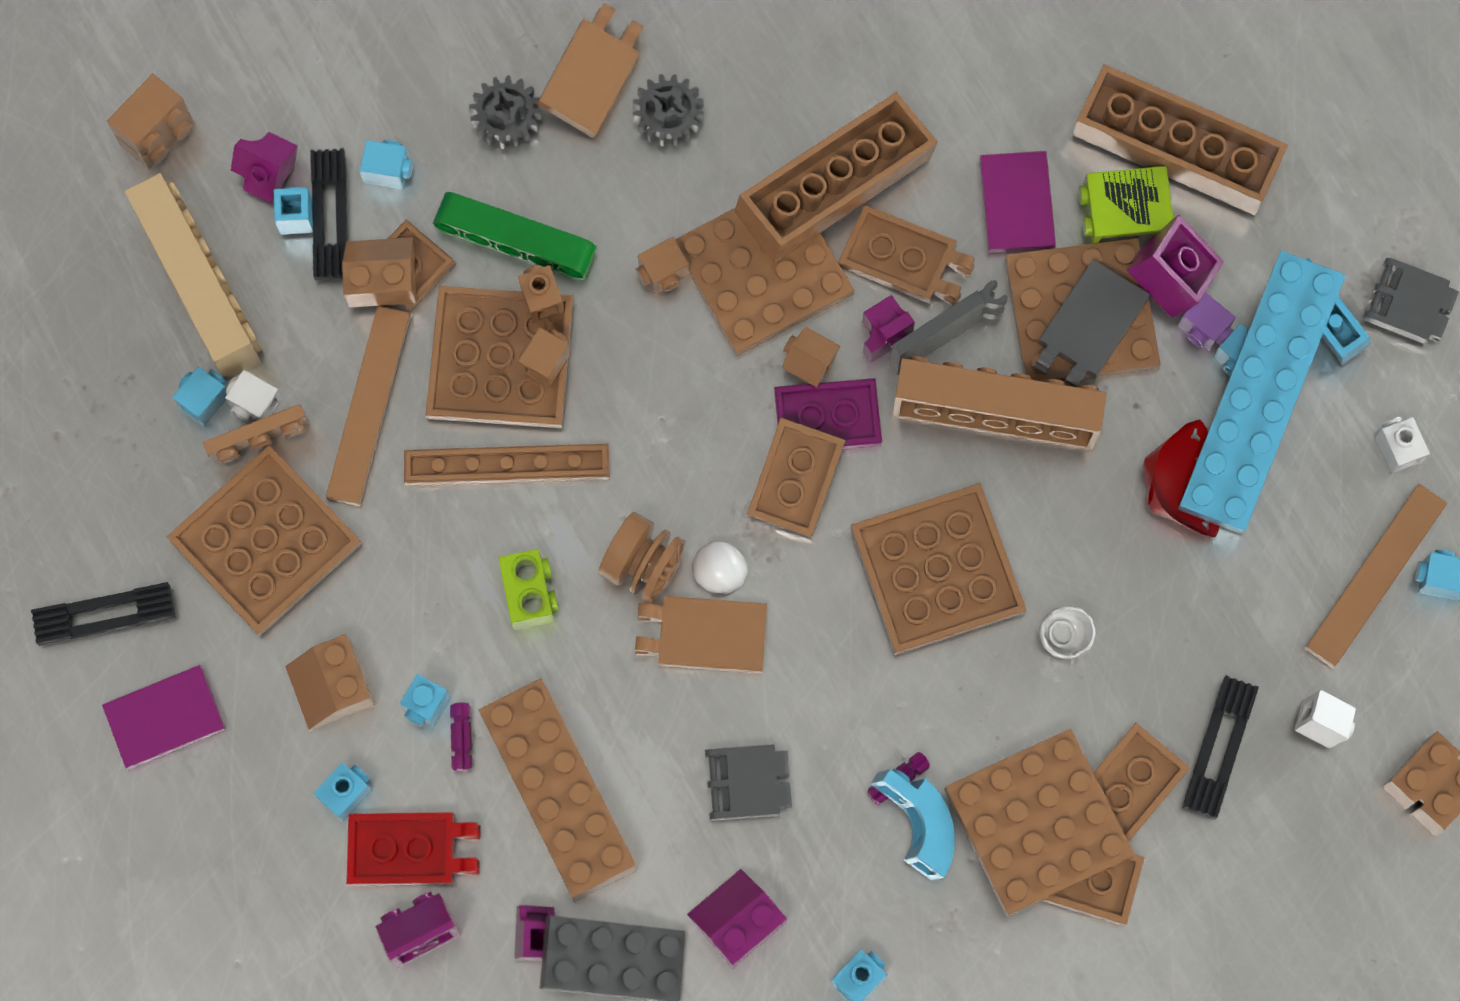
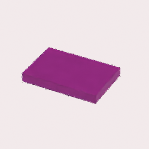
M1047 151L980 155L988 253L1055 249L1056 241Z
M875 378L820 383L817 388L811 384L774 387L777 425L780 418H784L844 439L845 443L842 450L882 446Z
M200 665L102 704L127 770L226 730Z

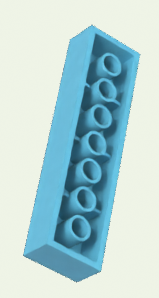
M1280 251L1178 510L1241 535L1246 531L1346 277L1345 274Z

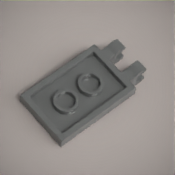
M1093 259L1039 339L1038 344L1045 349L1037 359L1034 368L1046 375L1059 356L1074 366L1065 379V386L1078 388L1087 374L1096 379L1148 301L1150 294Z
M997 281L988 282L981 291H975L894 343L889 366L896 375L899 374L902 358L909 359L911 356L925 358L979 323L981 318L998 319L1004 313V305L1007 303L1008 296L1005 294L999 299H994L995 293L993 290L997 288Z

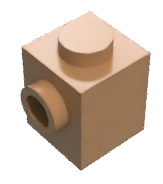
M674 237L638 255L639 267L635 269L643 286L650 285L654 294L661 290L668 292L676 288L681 283L680 280L690 275L689 263Z
M541 265L530 267L522 275L518 276L520 288L533 323L565 313L563 301L550 265L546 267Z
M805 326L798 337L792 335L783 349V353L787 356L782 368L817 388L832 368L840 345Z
M539 327L518 361L520 371L550 387L571 354L569 343L566 342L567 338L553 329L547 332Z

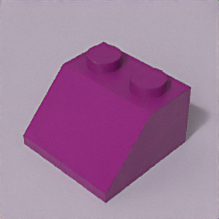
M1177 215L1139 251L1127 272L1173 318L1200 302L1224 261L1180 215Z
M742 869L737 871L687 914L732 969L787 923L785 915Z
M428 892L412 901L413 907L401 912L400 908L394 909L380 918L382 923L375 926L390 962L397 968L461 935L440 893L433 896L432 892Z

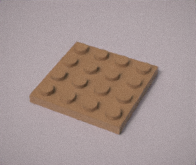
M734 208L675 239L689 263L690 276L736 356L753 349L853 296L855 292L821 233L775 263L735 214Z
M1138 238L1008 254L1005 256L1023 373L1030 376L1031 380L1045 382L1046 379H1057L1065 381L1074 366L1059 356L1046 375L1035 369L1036 361L1045 349L1038 342L1093 259L1144 290L1127 272V269L1140 251ZM1149 299L1098 377L1160 368L1161 364ZM1088 374L1085 376V378H1092Z
M439 286L426 418L562 428L568 359L550 387L522 373L518 361L539 327L547 332L553 329L567 338L566 342L569 343L570 347L574 304L573 295L560 294L565 313L533 323L522 292Z
M270 445L166 536L259 637L362 545L361 540Z
M981 483L851 524L850 526L895 656L1024 614L1027 611Z
M1071 728L944 788L1006 917L1135 856Z

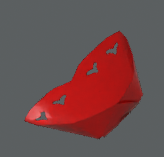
M1198 419L1185 424L1145 457L1143 467L1147 501L1153 514L1202 535L1216 537L1220 526L1208 523L1210 529L1207 530L1206 526L1202 524L1205 520L1178 510L1197 462L1195 459L1199 456L1208 434V429ZM1194 429H1197L1196 435L1200 437V441L1191 438Z

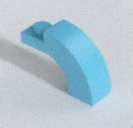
M888 769L878 772L870 784L900 806L911 823L912 842L903 860L930 880L944 878L949 870L954 854L955 832L950 811L943 797L926 779L917 780L910 784L909 777L899 770Z

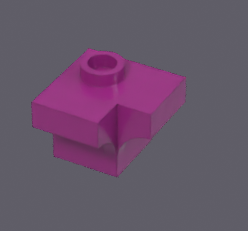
M268 132L262 139L256 141L240 139L234 145L230 171L245 177L244 191L273 204L274 189H281L287 177L294 171L298 145L271 132Z
M892 295L863 312L862 323L870 335L869 339L864 342L863 354L869 363L890 352L894 343L914 330L915 321L908 311L905 312L898 305Z
M517 906L514 960L542 961L546 916H555L554 907Z

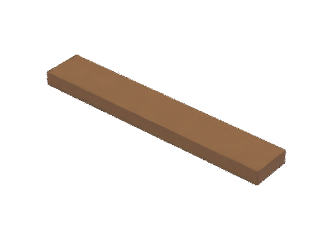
M377 306L327 489V500L361 506L411 319V314L408 312Z
M609 444L404 450L405 486L610 479Z
M1418 484L1306 645L1304 648L1306 651L1334 669L1447 505L1446 501L1422 485Z

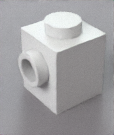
M245 370L242 371L239 377L235 376L230 381L226 389L227 396L225 397L231 407L230 412L245 422H248L249 419L257 421L273 415L283 400L277 388Z
M1396 417L1383 423V428L1375 437L1391 474L1421 464L1430 455L1414 417L1402 421L1401 417Z
M1319 690L1302 701L1294 731L1330 749L1351 737L1355 728L1353 718L1356 708Z

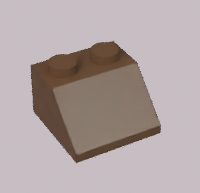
M413 237L346 241L342 262L343 295L349 307L416 303Z
M346 634L313 646L285 666L309 731L375 706L352 643Z

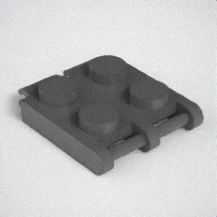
M1386 258L1383 264L1385 271L1380 284H1376L1374 287V300L1370 310L1365 311L1363 319L1423 344H1426L1429 339L1440 342L1449 318L1439 314V312L1450 315L1459 291L1449 287L1450 280L1396 259ZM1392 271H1395L1389 283V287H1387L1386 285L1390 277V274ZM1382 297H1384L1382 306L1377 314L1376 311L1379 306L1380 300Z
M775 744L705 750V758H709L710 781H707V788L711 789L713 812L709 813L710 821L780 816V809L792 808L790 782L777 781V778L789 777L788 751H775ZM716 758H719L721 780H717ZM718 789H722L723 811H720Z

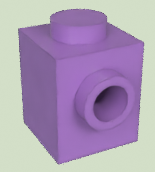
M1205 292L1200 302L1188 309L1183 315L1178 326L1187 333L1188 339L1194 345L1200 348L1204 347L1210 351L1216 343L1221 346L1234 331L1231 326L1236 317Z

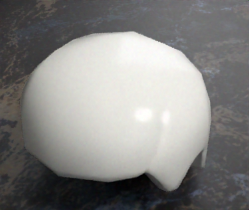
M717 541L705 545L697 551L692 563L695 580L708 592L732 594L744 584L748 574L746 559L735 546L726 542Z
M1072 606L1056 608L1043 618L1039 629L1043 648L1053 657L1063 659L1075 658L1089 650L1093 645L1096 634L1093 619L1083 609Z

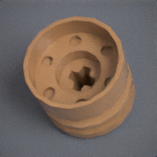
M632 512L612 539L601 561L598 574L617 586L621 585L630 575L633 576L630 593L633 595L638 594L645 585L642 600L650 604L668 586L675 575L681 561L680 557L686 540L677 536L668 545L671 532L668 530H663L655 540H652L654 522L636 512Z

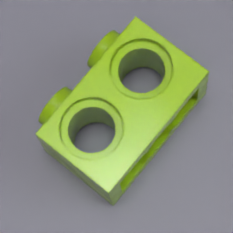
M539 549L498 557L513 630L554 622L552 612L559 611L555 590L548 592L546 579L552 578L548 557L541 559ZM528 565L536 569L535 574L529 579H521L517 576L518 570L523 566ZM536 598L542 601V606L537 612L530 613L524 610V604L527 600Z

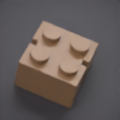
M152 73L107 120V123L120 146L146 168L150 169L155 163L159 164L166 158L169 148L177 140H182L189 134L194 121L187 110L188 108L183 98Z
M1438 731L1428 737L1382 787L1405 809L1416 803L1419 799L1423 805L1415 809L1411 815L1434 836L1444 831L1460 814V760L1457 758L1460 755V751Z

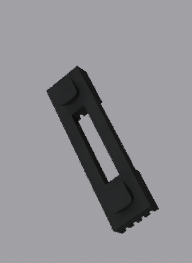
M340 148V150L332 149L333 151H329V149H325V151L318 149V151L310 150L313 277L315 281L343 279L342 262L346 241H348L344 148ZM323 185H335L337 238L335 245L331 243L324 245Z
M168 582L135 588L132 591L68 604L61 603L31 610L33 615L32 621L34 622L33 628L35 629L34 634L36 636L35 641L39 646L176 618L171 587ZM137 602V614L71 627L70 615Z
M1227 675L1223 678L1182 806L1184 809L1212 819L1218 818L1234 762L1259 686H1252L1250 683L1246 684L1244 681L1229 678L1230 676ZM1226 714L1235 717L1236 721L1217 781H1213L1211 778H1205L1204 775L1223 715Z

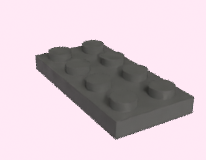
M551 915L546 916L540 989L649 1001H680L685 931Z

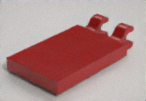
M453 812L348 814L346 884L348 886L454 885V874L480 875V860L472 857L454 858L455 839L480 840L481 825H478L477 822L455 823V814Z

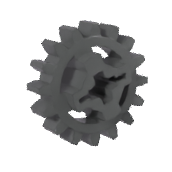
M660 74L658 83L655 84L651 79H648L647 90L638 88L637 93L640 99H633V109L637 110L633 112L634 122H640L638 124L639 133L648 131L647 140L649 142L658 137L660 139V146H664L667 139H671L673 145L678 146L679 137L682 136L684 140L689 141L690 130L698 133L699 123L697 121L704 120V111L700 110L704 108L703 98H697L699 96V89L697 87L689 90V79L686 78L682 83H678L677 74H673L671 80L666 81L663 74ZM685 99L690 105V113L683 107ZM647 107L650 108V112L654 113L652 121L647 116Z
M508 75L504 83H500L497 77H493V86L491 87L483 82L481 84L483 93L474 92L473 99L476 104L469 105L470 114L474 115L470 118L472 127H478L476 129L477 136L480 138L487 134V143L492 145L495 140H499L501 148H505L507 141H511L514 147H518V138L520 137L529 141L528 131L537 132L538 123L535 120L542 119L541 110L537 109L540 106L536 104L539 97H533L535 95L534 88L530 86L524 90L523 79L520 78L516 84H513L511 77ZM493 98L491 104L487 105V103ZM502 103L509 112V121L502 112ZM524 119V121L519 126H517L520 120Z

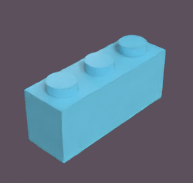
M1338 296L1323 332L1322 339L1343 365L1370 346V336Z

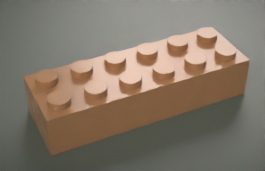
M1103 64L1081 110L1073 131V136L1143 167L1166 166L1168 178L1255 216L1288 147L1286 143Z
M895 92L740 194L734 212L776 263L930 160L938 141L901 96Z
M911 356L909 359L902 358L892 416L1093 450L1102 430L1107 392H1101L1098 387L1092 385H1080L1077 388L1065 386V382L1057 379H1046L1045 382L1031 380L1030 376L1021 373H1013L1011 376L997 374V371L991 368L981 367L977 368L976 371L964 369L963 365L955 362H944L943 365L929 363V360L924 357Z
M542 678L478 709L574 903L636 872V864Z

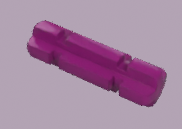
M465 702L454 703L450 706V719H454V723H450L451 752H455V756H451V766L454 771H468L472 769V755H469V751L472 750L471 722H468V718H471V706Z
M917 752L909 758L907 764L903 762L895 769L908 776L911 782L915 779L916 774L920 775L926 771L930 763L924 754ZM871 786L868 788L867 793L876 805H880L888 799L887 796L875 787Z

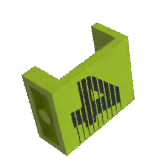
M1166 166L1086 173L1083 185H1079L1078 188L1080 205L1086 206L1087 217H1083V233L1085 237H1090V244L1099 243L1101 238L1151 233H1156L1157 235L1174 218Z

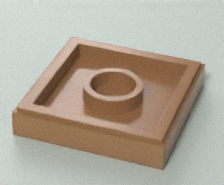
M406 219L387 239L414 238L416 303L402 304L407 310L412 312L456 266V262Z

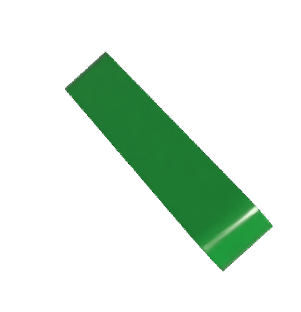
M445 192L432 223L437 229L447 234L535 265H541L542 267L550 265L552 271L581 280L585 279L597 250V246L587 239L453 192Z

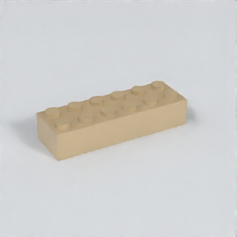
M159 173L125 190L124 192L222 377L228 381L240 375L243 370L248 371L261 364L257 353L262 351V348L173 180L166 183L162 174Z

